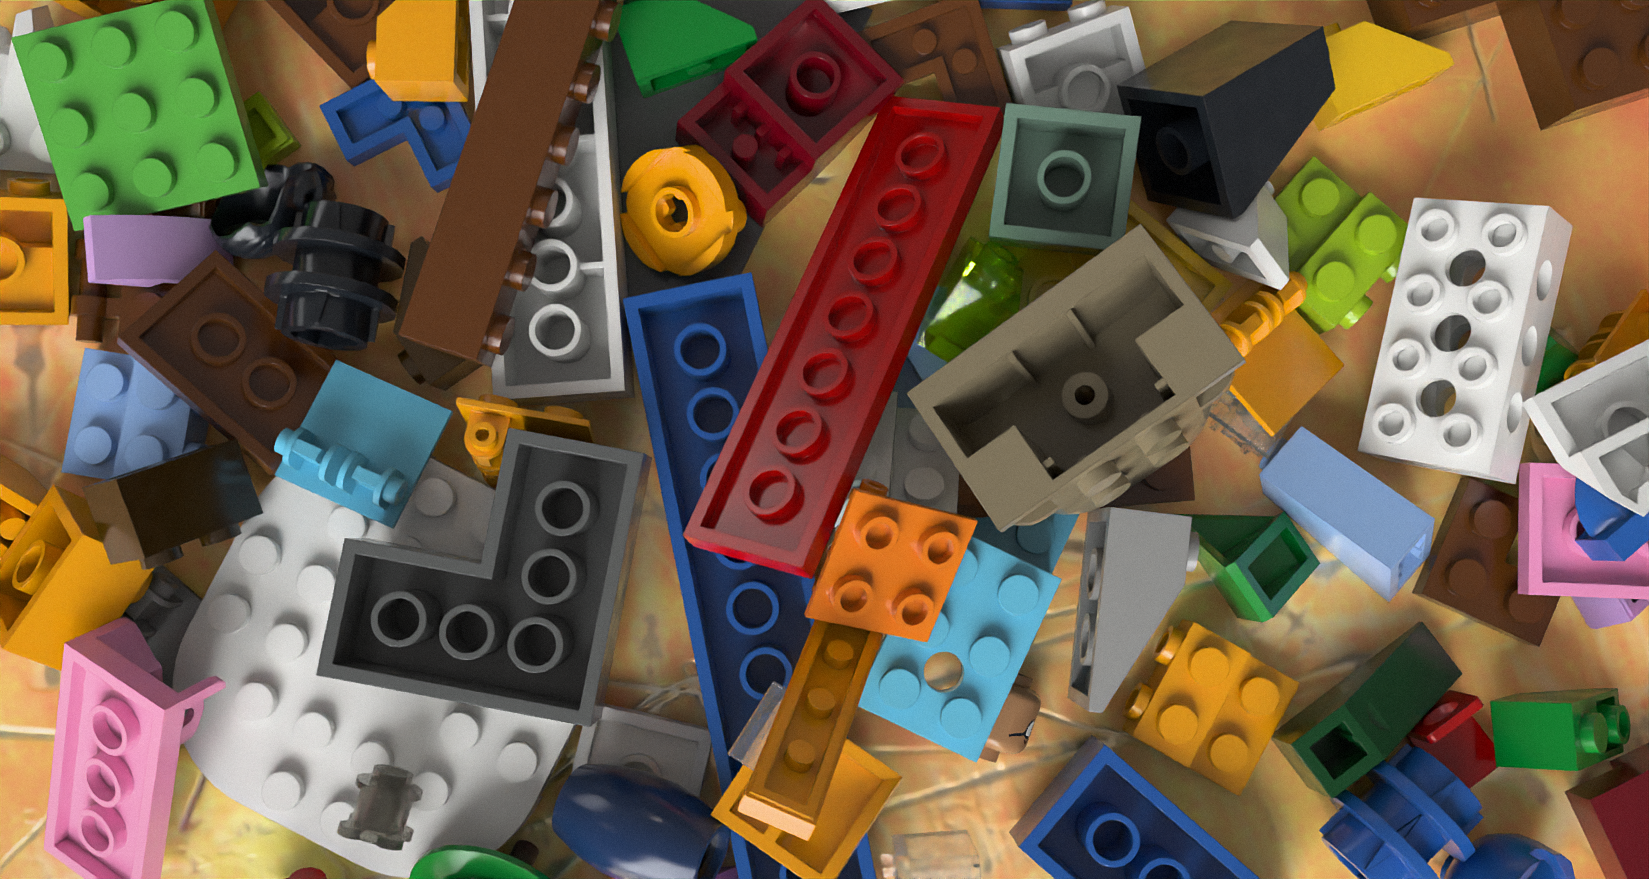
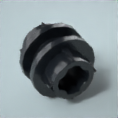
M327 200L311 201L305 204L303 212L296 213L293 227L283 228L274 234L272 252L282 261L293 265L292 271H280L266 276L264 296L278 304L275 329L281 330L283 335L297 342L331 350L360 351L367 348L368 342L375 343L379 324L395 320L399 301L390 293L378 288L379 282H392L403 277L406 258L397 249L392 247L395 226L389 225V221L377 212L354 204Z

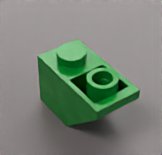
M1618 688L1515 693L1490 701L1496 767L1580 771L1623 753V744H1627L1629 741L1631 730L1630 717L1627 708L1619 704Z

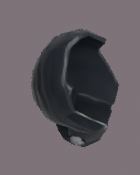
M297 162L290 167L280 164H268L264 168L268 182L267 187L225 196L220 200L209 225L216 243L226 252L243 259H266L274 256L272 244L275 232L286 227H293L296 213L303 212L305 204L311 201H335L337 199L336 193L333 191L334 178L324 167L313 162Z

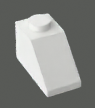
M1269 181L1265 183L1245 212L1235 219L1177 207L1167 218L1166 221L1181 241L1211 266L1279 290L1289 281L1287 217L1273 199L1274 188Z

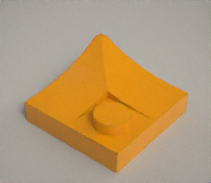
M773 718L710 815L800 878L837 879L903 777L846 738L817 824L808 841L741 813L737 809L774 721Z

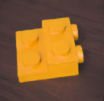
M8 178V189H0V325H69L68 218L62 192L51 191L50 181L46 179Z
M1182 619L1177 628L1172 625L1169 626L1158 641L1153 653V659L1158 661V664L1147 684L1139 682L1129 694L1122 710V716L1128 718L1122 730L1240 796L1300 683L1252 657L1251 653L1196 622Z

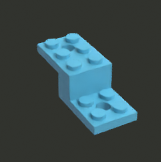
M1053 513L1045 520L1032 526L1012 525L1004 532H1000L990 517L975 518L978 523L928 642L885 634L875 655L858 706L977 763L1062 580L1052 575V572L1079 514L1062 515ZM939 652L952 653L957 656L961 663L962 672L960 679L956 685L949 689H935L926 682L924 677V667L927 660Z

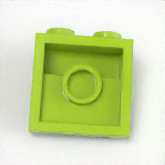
M1313 156L1273 199L1287 217L1289 272H1299L1305 277L1308 284L1306 299L1295 310L1320 335L1335 328L1338 324L1345 330L1349 329L1373 304V301L1365 295L1379 278L1386 283L1396 278L1408 224L1372 192H1368L1361 197L1320 160Z

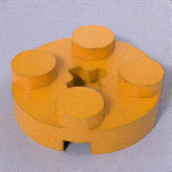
M696 144L649 151L631 165L623 179L621 193L628 192L626 198L627 212L620 214L624 236L636 256L644 264L656 271L663 272L668 270L679 274L678 276H690L711 269L729 254L735 244L737 233L745 227L747 220L746 208L742 201L738 199V194L731 177L713 156L708 154L703 147ZM673 196L683 200L688 210L687 222H674L671 216L676 209L675 203L672 200Z

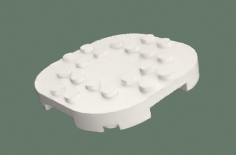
M431 455L394 529L276 476L258 496L263 513L244 520L240 527L242 534L235 537L190 622L180 644L173 673L172 689L178 693L212 676H217L226 683V688L204 699V710L198 728L193 737L184 743L194 763L216 788L241 805L355 864L374 872L402 878H409L417 860L427 851L445 845H472L495 851L500 848L526 823L543 798L541 795L577 726L571 723L316 675L344 538H370L482 560L496 489L435 459L436 457Z

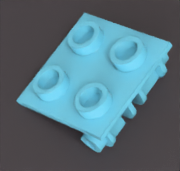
M336 360L300 428L295 431L285 428L277 437L274 451L283 456L275 476L394 529L453 411Z

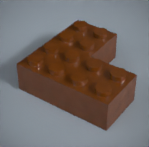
M1366 0L1375 25L1417 41L1501 16L1540 131L1649 97V0Z

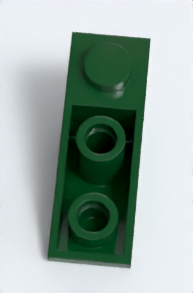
M1419 621L1278 728L1272 735L1271 740L1309 789L1333 799L1382 762L1463 673L1426 625Z

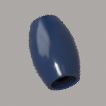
M584 764L576 768L564 783L557 797L552 815V828L555 834L580 859L614 879H715L726 856L730 840V828L710 815L713 809L701 798L679 784L648 771L621 765Z

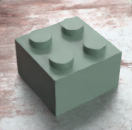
M1006 103L989 228L991 244L1096 256L1123 237L1126 232L1141 117Z

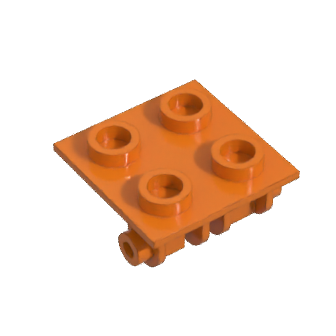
M862 479L860 487L852 488L849 493L847 507L840 524L836 526L833 542L826 551V560L818 580L813 584V592L804 615L806 618L928 642L978 521L972 517L887 497L888 488L885 485L871 479Z

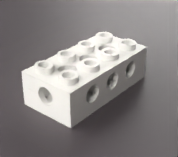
M1414 197L1358 446L1359 452L1390 462L1515 484L1530 420L1522 403L1535 396L1573 225L1550 206ZM1485 267L1482 277L1472 284L1476 273ZM1471 330L1467 343L1458 349L1461 337ZM1456 393V401L1453 408L1444 415V406L1447 399Z

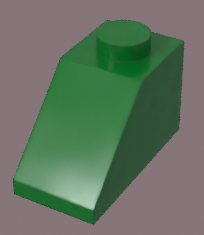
M698 0L623 1L618 32L635 80L644 99L724 71L758 42L753 26Z

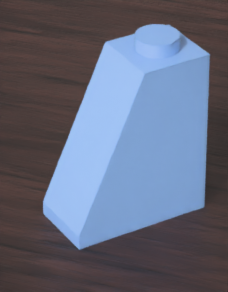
M1303 426L1289 440L1283 437L1279 438L1264 454L1259 464V468L1262 469L1259 476L1263 494L1282 511H1285L1290 518L1388 602L1392 600L1429 557L1435 518Z

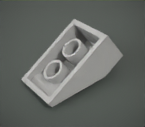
M1116 507L1098 508L1088 512L1067 698L1088 712L1103 713L1183 589L1186 571L1193 572L1195 570L1199 555V535L1197 532H1191L1192 517Z

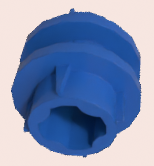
M1406 743L1387 762L1383 760L1366 773V776L1374 786L1361 799L1347 789L1333 799H1330L1338 811L1319 829L1323 834L1321 840L1325 846L1357 879H1439L1434 870L1428 865V862L1441 849L1452 857L1465 862L1476 851L1467 835L1484 817L1479 813L1482 809L1479 800L1454 773L1425 750L1416 746L1411 747Z

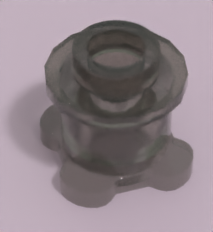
M384 764L374 765L372 773L358 774L355 785L360 789L354 812L350 813L348 820H341L339 822L337 833L344 838L361 840L382 849L402 850L404 842H410L414 833L411 827L406 826L412 804L421 800L423 790L418 785L412 783L414 774L403 768Z

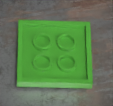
M164 0L11 37L74 231L84 230L83 218L89 215H150L268 186L213 0Z

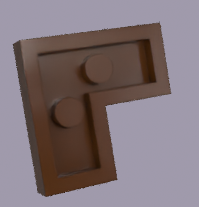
M942 0L857 32L905 80L903 85L935 74L945 102L1000 107L1003 116L1005 115L1006 103H1012L978 0Z
M1461 478L1432 544L1430 555L1423 565L1412 593L1524 644L1540 647L1561 596L1518 594V567L1505 561L1518 532L1519 499L1473 478Z

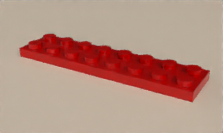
M893 96L878 112L683 533V536L694 547L801 577L813 578L1001 138L1004 116L1000 107Z

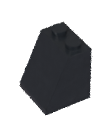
M1232 20L1116 85L1124 115L1141 117L1136 159L1148 201L1235 219L1245 212L1336 89L1323 26Z

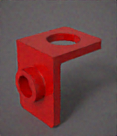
M1449 689L1406 737L1413 746L1425 750L1445 765L1470 789L1498 768L1495 761L1494 743L1472 716L1484 706L1479 697Z

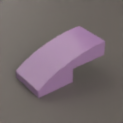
M89 215L83 218L89 283L151 287L161 283L177 284L214 250H217L234 266L233 255L222 249L214 240L209 229L211 219L152 215Z

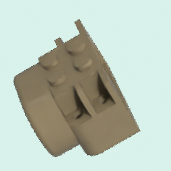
M1139 224L906 394L1000 532H1004L1012 525L1032 526L1045 520L1053 513L1074 515L1096 510L1115 500L1185 451L1199 436L1209 417L1212 403L1230 388L1235 376V370L1245 364L1246 361L1148 232Z

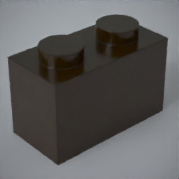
M237 439L202 447L82 487L110 564L139 560L142 570L161 566L183 557L184 553L181 545L199 538L202 547L236 537L242 534L239 522L263 513Z

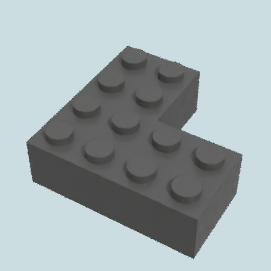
M508 428L482 560L370 538H344L316 675L591 727L602 717L652 457L641 452Z

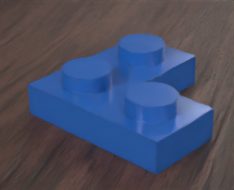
M371 79L319 105L346 160L354 167L408 141L431 188L439 193L450 187L472 124L461 102L392 101L375 80Z

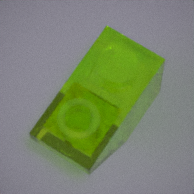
M970 236L922 320L917 344L949 363L1018 313L1024 269L1018 266L1019 261L1015 255L996 242L987 241L984 245Z

